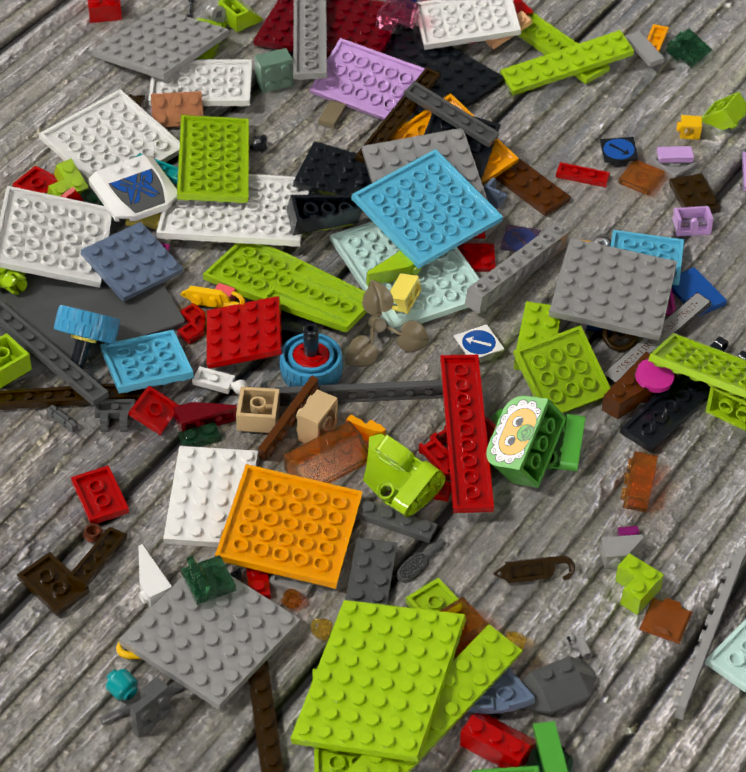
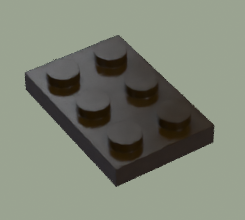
M702 173L669 179V185L681 207L709 206L711 214L720 212L721 207Z
M48 552L17 574V579L56 616L90 593L89 587L84 590L67 582V576L71 571L51 552Z

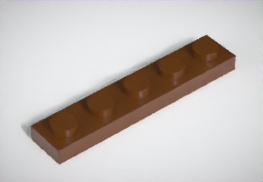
M312 375L258 447L259 458L265 461L268 456H272L278 442L285 439L289 427H293L296 424L298 410L304 407L310 395H313L317 389H320L317 377Z

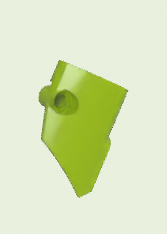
M380 433L369 437L368 457L363 481L384 504L389 505L405 517L415 514L441 490L446 481L444 474L428 461L422 462L416 458L409 449L388 435L384 436ZM387 491H392L389 496H384Z

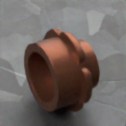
M89 524L85 527L83 537L90 543L97 542L103 535V530L98 524Z

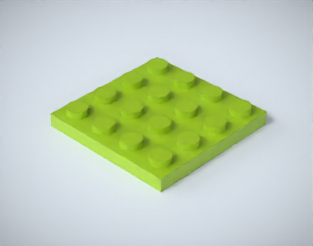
M581 325L513 351L533 397L549 399L563 414L603 399L604 394L611 388Z

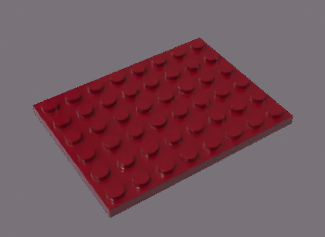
M277 0L253 39L255 46L274 49L286 48L287 51L294 52V0ZM326 0L327 57L330 56L340 38L383 53L406 11V5L376 0Z

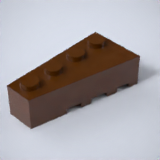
M646 351L604 394L602 411L619 419L636 409L638 404L649 401L650 397L658 394L649 391L646 387H641L635 376L638 365L643 360L649 359V352Z

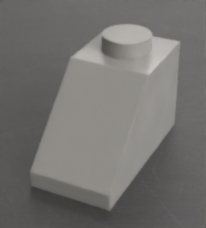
M643 534L602 537L600 551L604 569H617V566L629 553L636 557L642 549Z

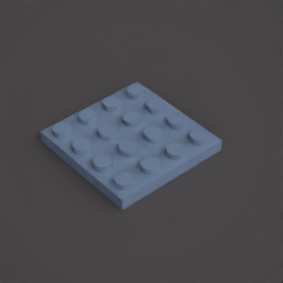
M141 222L81 249V256L123 302L183 273V267Z

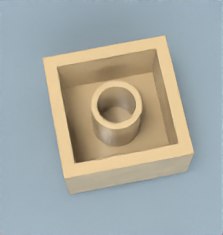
M241 386L236 413L237 431L269 433L278 421L280 389Z
M318 389L313 395L308 397L304 407L300 408L296 414L298 441L319 449L338 424V398Z

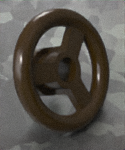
M602 328V337L605 344L615 351L621 352L631 349L639 336L626 333L618 336L617 331H612V336L608 338V329ZM625 338L631 340L627 345L617 346L613 344V342L616 340L621 341Z

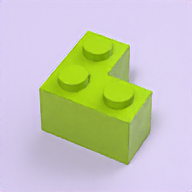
M72 158L56 164L54 176L58 182L49 185L47 194L60 197L70 188L74 187L82 198L86 197L88 185Z
M629 553L617 566L615 581L625 587L622 592L620 605L638 615L661 590L664 574Z

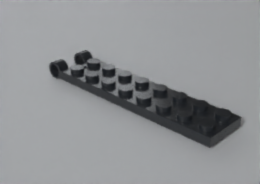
M719 336L710 347L724 352L729 341ZM742 350L737 357L746 360V351ZM679 374L674 378L670 388L667 391L658 393L621 427L620 433L652 453L708 400L710 386L703 381H694L687 375Z

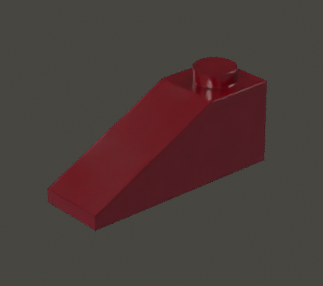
M190 402L174 407L175 422L182 436L236 421V405Z

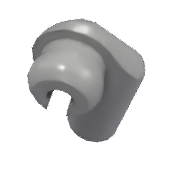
M572 633L565 635V644L570 648L579 650L583 659H589L593 655L584 637Z

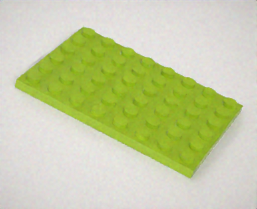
M344 600L290 740L292 744L419 762L466 622L465 614Z

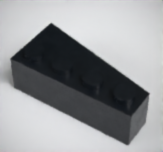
M290 195L286 209L293 236L359 223L362 210L351 199L352 195Z

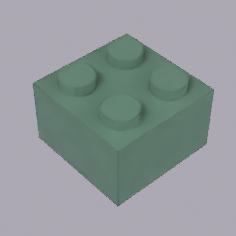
M286 48L255 55V81L262 93L293 86V59Z

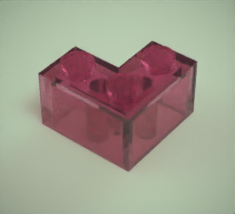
M387 0L378 10L376 27L392 32L397 24H401L413 29L420 18L421 4L410 0Z

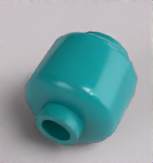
M125 668L118 671L114 669L106 677L108 679L106 689L118 701H128L138 691V680Z

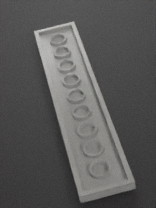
M294 0V80L327 78L326 0Z

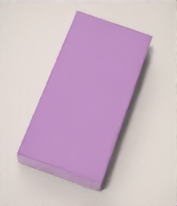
M691 146L657 147L656 152L659 163L693 162L694 156Z

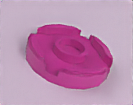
M649 359L643 360L638 365L635 373L639 385L655 393L667 391L675 377L671 369L657 367L653 362L648 361Z

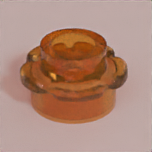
M288 589L284 592L281 602L287 608L293 609L302 603V598H300L301 595L297 590Z

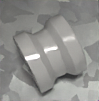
M214 3L209 4L205 11L207 18L215 22H221L226 15L225 9Z

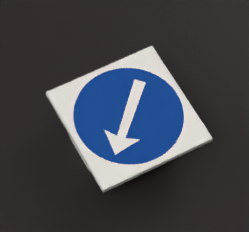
M487 324L454 335L455 340L465 354H478L480 363L491 360L495 353L504 350V347Z

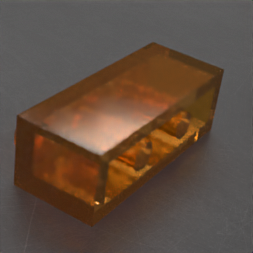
M634 451L633 459L629 458L627 470H630V473H626L624 485H627V488H622L620 498L624 500L623 508L647 513L658 455Z

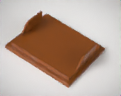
M652 598L639 630L680 644L693 612L683 609L678 601L665 598L663 601Z

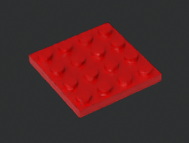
M279 296L250 301L242 305L236 304L207 310L208 369L282 355L281 300Z

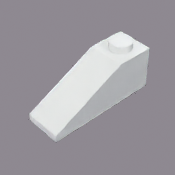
M141 544L138 546L141 591L139 592V597L143 604L146 603L151 608L172 586Z

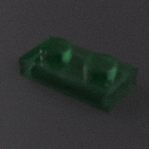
M215 422L178 432V438L182 446L201 447L222 441Z

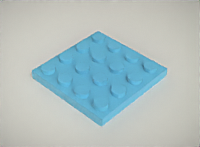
M613 230L610 247L677 261L672 285H679L684 239Z
M174 330L115 341L114 344H100L101 353L119 394L146 389L148 386L166 385L194 378L193 370Z

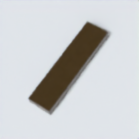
M109 526L67 576V582L85 590L127 540V534Z

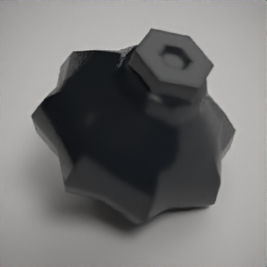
M265 134L258 139L256 136L252 137L254 142L249 146L250 150L263 153L268 149V138Z

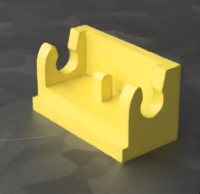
M399 275L390 290L393 296V303L398 305H393L392 310L404 312L405 314L410 312L422 290L419 276Z

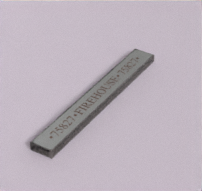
M695 293L664 320L660 341L643 338L603 372L608 383L614 385L646 351L651 354L672 333L679 334L711 306V301L701 294Z

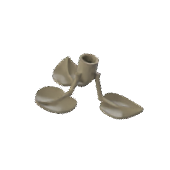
M371 280L362 299L364 310L373 315L368 320V325L371 328V340L365 335H360L353 339L347 350L346 364L348 366L364 367L371 365L376 360L378 350L372 344L375 331L382 332L388 329L400 335L397 339V345L402 350L408 352L420 350L429 342L427 332L421 323L408 321L402 325L400 332L389 327L386 321L380 317L382 312L392 309L393 296L383 284Z

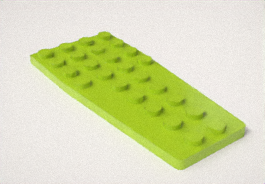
M236 243L203 273V280L215 285L220 283L233 287L235 292L254 301L279 296L282 311L342 332H348L367 313L362 305L365 291L266 244Z

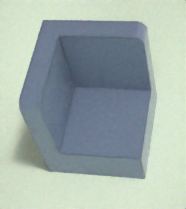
M492 178L484 186V191L488 202L498 209L507 200V194L495 189L496 179Z

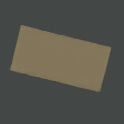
M330 100L318 119V124L335 128L346 110V104Z

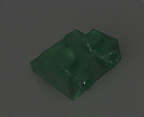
M690 28L684 32L680 31L676 35V39L672 38L666 44L667 49L665 50L676 61L681 58L691 69L712 51Z

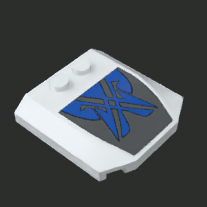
M145 154L100 169L89 178V185L115 222H119V219L129 218V221H137L168 210L172 206L171 203L177 199V189L154 158Z

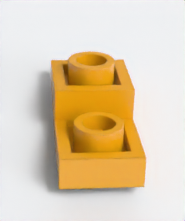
M352 414L346 418V432L357 438L369 442L370 436L380 433L384 436L386 435V429L373 420L365 424L361 419L356 418Z

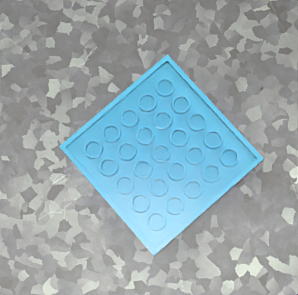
M436 149L353 193L351 198L418 269L503 220V216Z

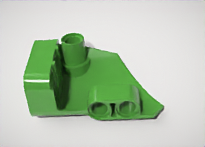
M499 409L491 416L495 425H497L503 409ZM566 414L567 419L552 453L554 461L548 463L546 469L554 468L577 472L586 417Z

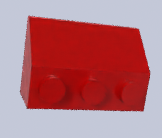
M473 714L461 730L460 746L501 768L524 767L537 748L534 738L488 714Z

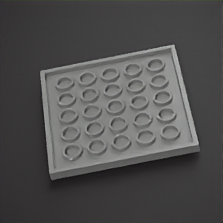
M157 7L147 15L142 16L138 21L133 22L126 29L110 37L103 44L98 45L97 48L92 50L93 57L165 80L230 34L229 29Z
M461 128L362 146V153L372 183L436 149L487 200L464 130Z
M570 238L549 310V316L660 341L677 261Z
M201 558L119 639V644L220 710L301 624V619Z

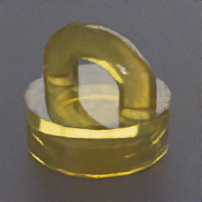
M315 618L310 626L312 634L318 639L327 640L332 630L331 620Z
M508 630L505 637L511 642L519 644V648L523 650L527 636Z

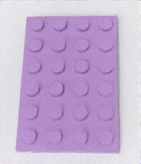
M340 38L327 59V78L315 79L309 90L311 94L327 100L344 103L348 108L384 120L403 97L404 91L420 76L425 68Z

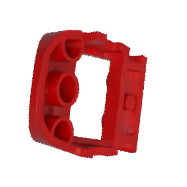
M485 417L487 442L489 444L496 425ZM445 425L442 431L439 433L435 432L430 436L429 442L425 445L420 443L418 447L419 454H423L432 465L441 470L446 481H449L448 450L443 446L447 443Z

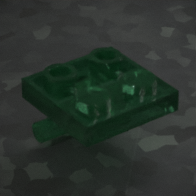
M220 555L198 563L194 556H189L186 559L189 566L181 568L182 577L196 605L236 591V585Z

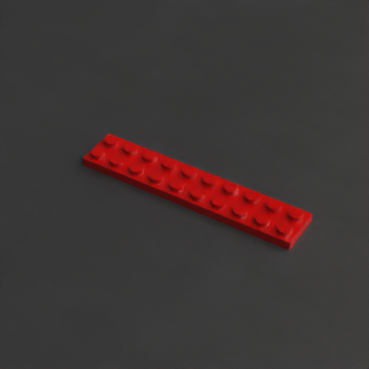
M440 355L453 513L494 512L490 462L486 455L488 442L479 355Z

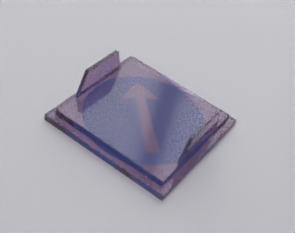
M506 224L500 249L517 252L540 235L541 230Z

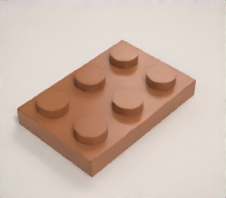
M202 91L151 94L152 118L164 128L180 127L181 115L203 116Z

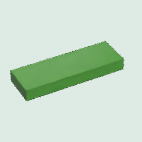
M555 721L533 724V732L543 772H568Z

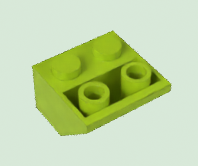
M241 0L218 1V6L223 7L226 11L223 21L227 22L236 32L263 21V18Z

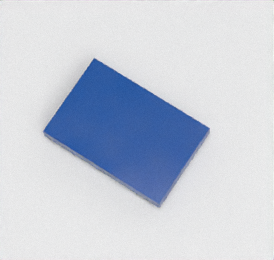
M695 267L681 272L679 285H672L673 294L683 304L695 294H700L709 300V303L695 314L696 318L725 306L727 300Z

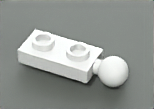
M200 366L192 379L193 385L229 394L230 390L233 389L236 394L240 395L241 386L248 387L247 382L244 380H237L235 382L234 375Z

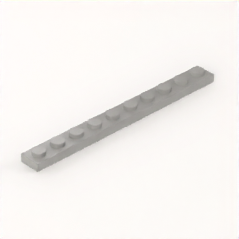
M739 546L737 553H732L729 561L731 568H726L723 580L726 581L724 584L720 583L717 595H720L719 599L714 598L711 610L714 612L712 615L708 614L705 622L707 630L701 631L698 641L701 642L700 647H695L692 656L695 659L694 663L689 662L686 674L689 676L687 679L683 678L679 689V691H682L681 696L677 695L673 704V708H676L675 718L683 720L742 568L746 555V548Z

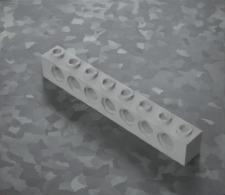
M554 223L467 289L465 305L480 314L564 250L569 231Z

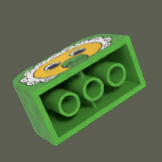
M518 396L512 399L504 407L497 421L494 433L490 438L486 451L488 461L511 483L539 488L567 417L546 398Z

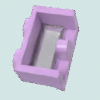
M709 206L674 208L672 220L676 229V237L711 235L713 216Z

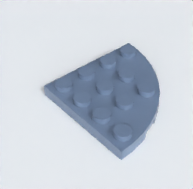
M508 668L467 712L479 714L510 712L534 704L535 697L513 671Z

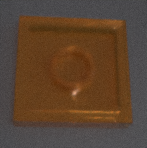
M638 160L632 161L620 176L618 183L650 196L665 177V171Z

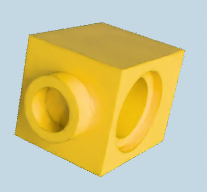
M681 115L680 122L677 121L676 132H679V139L700 140L702 116Z

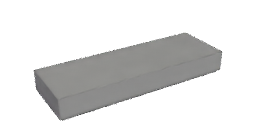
M640 31L626 35V39L631 47L649 67L664 63V57Z

